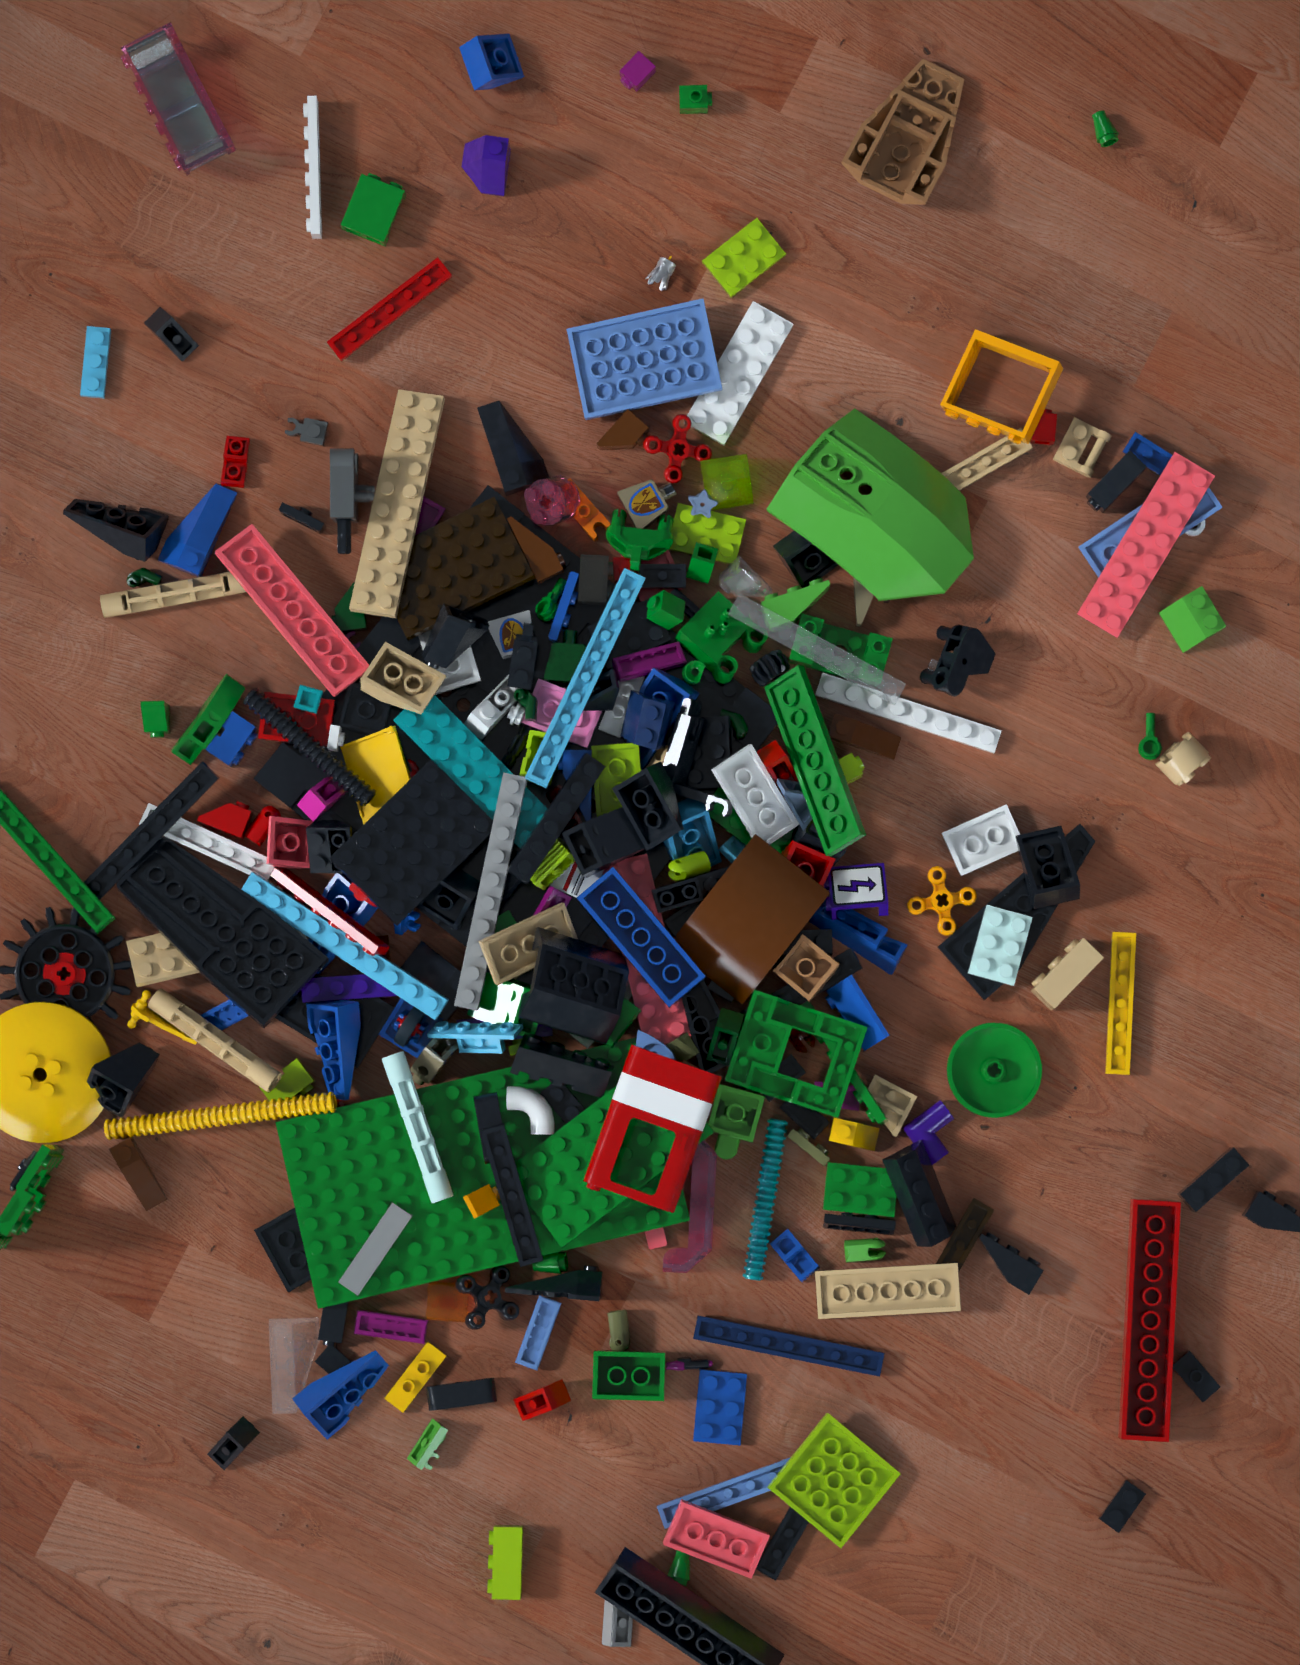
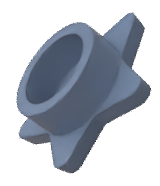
M703 489L696 496H688L689 501L693 505L691 515L702 514L707 518L711 517V509L718 504V501L712 499L706 489Z

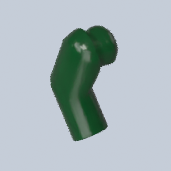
M140 568L131 572L126 582L132 588L146 582L159 585L163 576L149 569Z
M519 688L515 690L514 699L526 708L525 720L537 721V698L527 689Z
M722 709L720 716L731 717L734 737L743 739L748 732V726L743 716Z

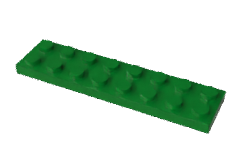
M797 665L764 688L826 856H833L866 836V832L804 666Z

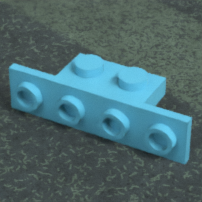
M440 1021L427 1033V1037L457 1039L459 1053L502 1054L506 1050L504 1039L514 1040L523 1029V1025L513 1024L512 1022L502 1024L482 1022L479 1024L467 1021L460 1023Z

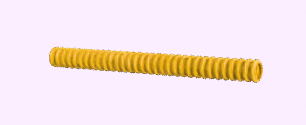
M324 1092L321 1095L316 1093L314 1096L308 1094L306 1097L300 1095L299 1098L293 1096L292 1099L285 1097V1100L282 1098H278L277 1101L271 1099L270 1102L268 1100L263 1102L259 1100L256 1103L251 1101L249 1104L243 1102L241 1105L235 1103L234 1106L228 1104L227 1107L221 1105L220 1108L213 1106V1109L206 1107L205 1110L204 1108H199L198 1110L194 1108L191 1111L186 1109L184 1112L178 1110L177 1113L174 1111H170L169 1114L163 1112L162 1115L156 1113L155 1116L149 1114L148 1117L142 1115L141 1117L134 1116V1118L129 1116L127 1119L123 1117L119 1120L113 1118L112 1121L110 1119L105 1120L104 1133L108 1140H112L113 1137L115 1139H119L120 1136L122 1138H127V1136L134 1137V1135L139 1137L142 1134L147 1136L149 1133L155 1135L156 1132L162 1134L163 1131L169 1133L170 1130L177 1132V1129L184 1131L185 1128L186 1130H191L192 1128L196 1130L199 1127L204 1129L206 1126L212 1128L213 1125L220 1127V1124L223 1126H227L228 1123L234 1125L235 1122L241 1124L242 1121L244 1123H249V1121L253 1123L256 1120L261 1122L264 1119L270 1121L271 1118L277 1120L278 1117L284 1119L285 1116L292 1118V1115L299 1117L300 1114L305 1116L307 1113L309 1115H313V1113L318 1115L320 1112L327 1114L328 1111L335 1113L337 1101L333 1092L328 1094Z

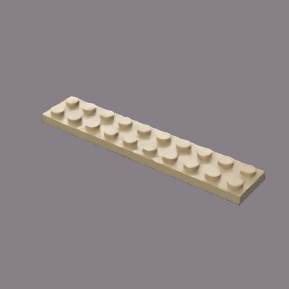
M398 389L349 606L351 612L397 618L445 402L444 396Z

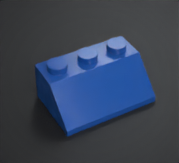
M852 975L826 991L828 996L825 999L831 1009L836 1008L841 1015L839 1018L867 1027L861 1046L863 1052L889 1036Z

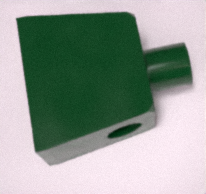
M563 630V642L552 643L544 681L570 683L586 650V645L577 644V631Z

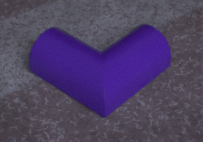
M939 1100L902 1127L912 1143L918 1140L923 1141L933 1165L949 1153L935 1133L954 1120L943 1102Z

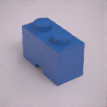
M233 711L222 725L225 729L222 735L218 736L216 734L206 748V751L230 767L233 764H239L244 756L242 751L246 745L251 746L258 736L255 733L257 728Z

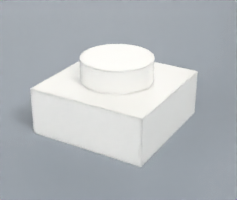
M330 725L327 749L338 752L339 746L343 747L345 733L342 732L340 726Z

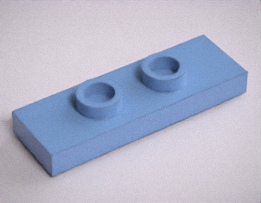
M539 1295L515 1363L538 1370L561 1307V1302Z

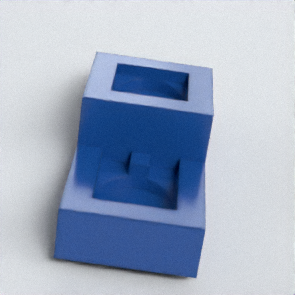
M789 1229L785 1230L770 1243L801 1282L805 1281L820 1268Z

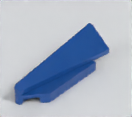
M825 900L808 921L821 930L832 929L833 938L848 948H852L854 952L890 975L894 973L907 948V944L886 937L888 928L852 909L836 910V920H832L831 911H826Z

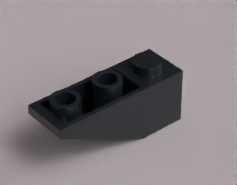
M1266 1190L1263 1193L1256 1191L1242 1214L1243 1217L1264 1229L1300 1232V1217L1295 1214L1297 1210L1286 1203L1282 1206L1275 1202L1277 1197Z
M987 1232L986 1236L980 1234L979 1240L1007 1283L1030 1295L1044 1271L1039 1268L1041 1263L1031 1257L1025 1260L1019 1256L1020 1251L1009 1244L1006 1248L998 1244L1000 1239Z

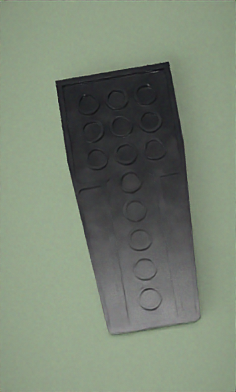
M162 837L116 884L118 891L214 987L263 1028L278 1015L329 961L326 955L277 914L167 837Z

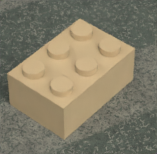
M1084 938L1079 941L1074 939L1064 949L1067 953L1062 958L1060 956L1056 957L1047 966L1050 971L1046 975L1041 973L1031 983L1034 987L1030 991L1050 1010L1055 1009L1104 958Z

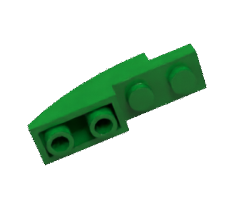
M226 673L201 706L198 715L171 749V752L191 765L220 730L246 687Z

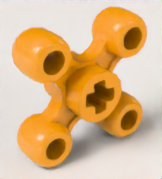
M934 866L928 871L927 876L933 886L932 895L927 898L919 896L910 898L907 902V909L913 915L922 914L928 909L936 911L939 916L937 924L939 933L949 936L956 930V923L950 915L951 908L956 904L972 905L977 899V894L971 887H964L958 892L948 891L945 887V870L940 866ZM935 871L941 874V878L938 880L933 878V872ZM969 892L971 900H965L963 894ZM936 896H946L947 906L942 905L939 907ZM913 902L920 903L919 910L913 909ZM945 922L951 925V929L948 931L943 929V923Z

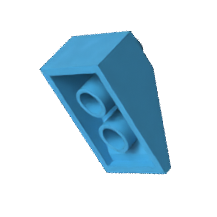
M690 798L678 802L684 829L663 841L670 860L704 851L709 857L711 866L722 862L709 811H706L704 803Z

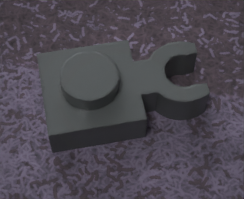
M288 418V423H293L296 427L293 431L285 430L287 436L294 437L299 434L301 435L300 442L324 446L328 422L305 418L304 423L301 424L295 418Z

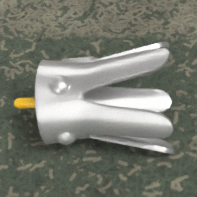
M672 256L669 259L660 257L657 266L645 278H649L648 284H652L654 281L656 283L661 281L659 289L661 291L664 288L667 290L670 276H672L676 267L670 261Z

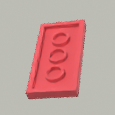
M681 1499L663 1540V1545L752 1579L770 1534Z

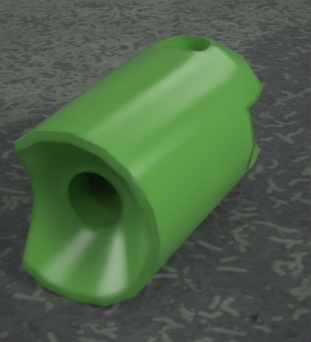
M879 1238L844 1240L846 1263L880 1260L884 1258L886 1252L883 1250H871V1248H881L886 1243Z

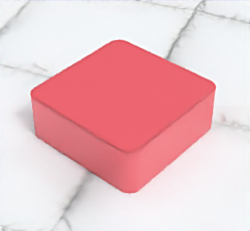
M663 1227L645 1231L650 1250L667 1245Z

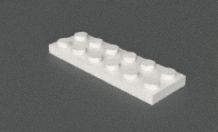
M752 302L717 363L723 390L697 397L687 415L692 422L691 428L723 446L726 444L794 326L793 323L758 303Z

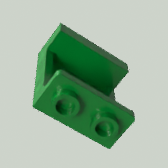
M368 173V176L361 174L341 222L342 230L386 247L389 239L388 234L401 202L406 197L405 190H402L403 187L395 182L384 183L379 176Z

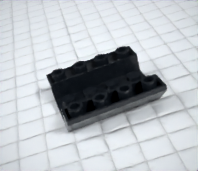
M537 927L532 950L538 952L531 988L530 991L522 996L518 1017L606 1044L621 1015L629 975L625 957L621 953Z

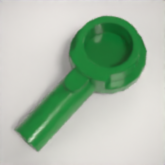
M559 578L552 592H549L547 597H543L537 604L535 612L541 621H549L555 617L558 609L556 602L567 581L565 579Z
M1146 713V737L1141 740L1138 746L1139 754L1146 760L1158 758L1162 751L1161 743L1155 737V713Z

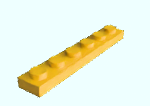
M1112 932L1105 1074L1130 1075L1136 933Z

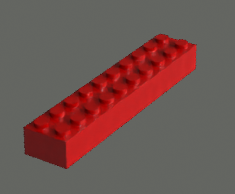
M1130 1199L1118 1438L1123 1440L1169 1442L1181 1202Z

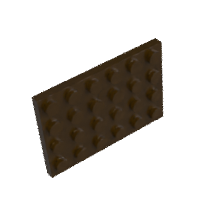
M495 497L415 535L397 613V620L408 641L433 629L443 603L468 612L535 579Z

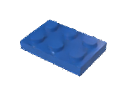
M700 1369L693 1441L741 1446L747 1374Z

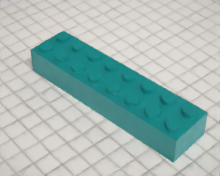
M435 695L422 715L404 709L393 720L395 724L493 820L503 772L513 773ZM527 787L525 788L514 844L519 849H521L547 810Z

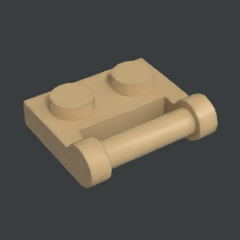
M1074 417L1053 460L1091 478L1094 472L1092 469L1106 442L1109 443L1112 435ZM1092 435L1098 439L1085 464L1081 465L1078 461Z

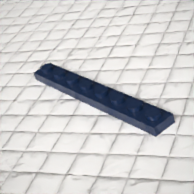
M699 1315L697 1316L693 1339L879 1377L885 1354L883 1352Z

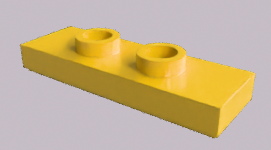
M428 1341L384 1399L404 1413L447 1355Z

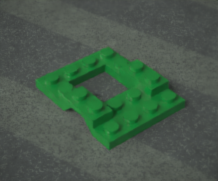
M754 990L724 1081L838 1118L867 1027ZM792 1028L837 1042L822 1087L778 1073Z
M43 1144L16 1185L17 1191L0 1216V1250L2 1248L6 1249L13 1238L11 1236L12 1233L14 1235H22L23 1232L27 1233L34 1223L31 1220L36 1212L40 1213L46 1205L47 1201L44 1200L46 1194L39 1189L40 1187H46L52 1177L49 1173L54 1167L58 1168L64 1159L62 1155L64 1149L58 1145Z

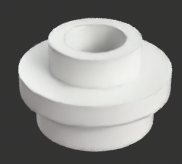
M522 704L512 705L507 718L511 719L510 725H520L526 709L522 707Z

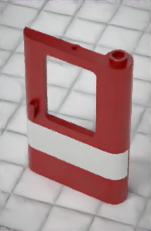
M631 1044L583 1180L587 1182L586 1187L598 1192L603 1188L674 1213L722 1076ZM632 1118L671 1130L676 1135L656 1193L653 1195L618 1184L610 1178L626 1130Z

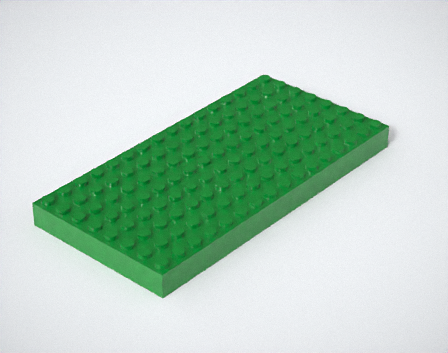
M637 1037L619 1041L613 1048L606 1044L580 1050L585 1052L588 1057L606 1059L610 1062V1065L614 1066L604 1095L617 1086L631 1044L636 1046ZM512 1067L416 1089L454 1195L435 1203H431L395 1094L335 1108V1113L330 1111L327 1114L320 1112L318 1115L313 1113V1115L308 1114L275 1122L318 1309L518 1262L501 1200L498 1201L500 1206L474 1219L463 1198L488 1184L491 1188L496 1186L491 1165L484 1162L473 1096L497 1092L502 1123L505 1125L515 1162H517L551 1135L530 1134L531 1122L528 1114L520 1110H507V1086L525 1087L533 1089L540 1094L551 1084L549 1079L539 1078V1081L529 1078V1074L519 1071L518 1075L511 1074ZM567 1084L568 1089L585 1109L600 1099V1097L574 1091L571 1088L572 1085ZM552 1108L555 1133L566 1123ZM662 1173L638 1191L649 1195L655 1194ZM683 1189L674 1213L628 1198L565 1247L561 1248L527 1202L542 1255L690 1221ZM394 1203L412 1215V1217L360 1294L356 1295L338 1282L390 1205Z

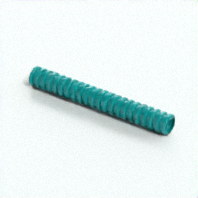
M773 1118L767 1120L769 1127H766V1130H768V1134H765L767 1141H764L766 1147L765 1149L763 1148V1152L765 1153L761 1157L763 1163L760 1164L762 1171H759V1174H761V1178H758L760 1184L757 1185L759 1191L755 1195L758 1197L754 1201L756 1203V1207H753L755 1215H752L754 1222H751L753 1228L750 1229V1233L752 1234L748 1238L750 1244H747L749 1251H746L748 1259H745L747 1265L744 1266V1270L746 1271L742 1275L745 1279L761 1281L764 1278L761 1275L765 1271L763 1269V1265H766L764 1258H767L765 1250L768 1251L766 1244L769 1243L767 1238L771 1234L769 1232V1228H772L770 1221H773L771 1214H774L772 1207L775 1206L773 1201L777 1197L774 1194L778 1190L776 1188V1184H779L777 1177H780L778 1170H781L779 1163L782 1162L780 1157L784 1153L782 1148L785 1147V1144H783V1140H786L784 1133H787L785 1126H788V1122L785 1120Z

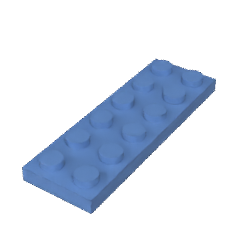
M1209 487L1179 536L1223 508ZM1141 506L1078 547L1098 578Z

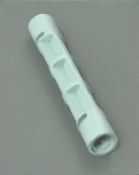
M404 1051L382 1058L431 1203L454 1196L424 1114L423 1105H421L415 1088L413 1076Z

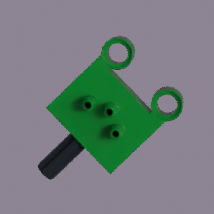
M678 589L671 591L672 595L685 601L684 614L690 618L679 630L675 640L680 642V645L698 661L702 662L717 682L722 684L730 682L738 669V663L734 657L725 654L740 639H742L743 648L747 652H759L768 638L767 630L761 625H756L719 591L701 609ZM751 636L756 637L759 642L752 640ZM721 667L728 668L729 672L723 671Z

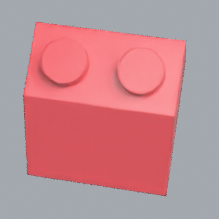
M269 816L267 864L278 868L296 870L310 868L306 827L312 824L313 821Z

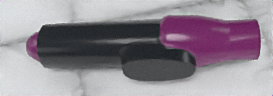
M691 1357L677 1358L676 1361L666 1362V1370L705 1369L711 1367L713 1362L708 1359L692 1360Z

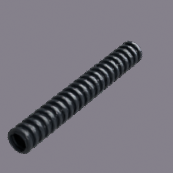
M258 688L252 689L247 694L243 704L249 705L250 710L254 709L256 715L260 714V718L262 720L265 719L266 724H271L272 729L276 728L278 734L282 733V737L284 739L287 738L288 743H293L295 749L299 748L301 754L305 753V757L310 758L311 763L315 762L317 768L321 767L323 773L327 772V776L329 778L332 777L333 782H338L339 787L343 786L345 792H350L349 796H354L356 802L360 801V805L363 807L373 799L376 794L375 789L371 790V786L369 784L365 785V781L363 779L360 780L359 775H354L353 770L349 771L347 765L343 766L341 760H336L337 756H332L330 750L326 751L324 745L321 747L320 742L314 740V736L310 737L308 731L304 732L302 726L298 727V723L296 721L293 722L292 717H287L286 712L282 713L280 707L276 708V704L274 702L271 703L269 697L265 698V694L263 692L259 693Z

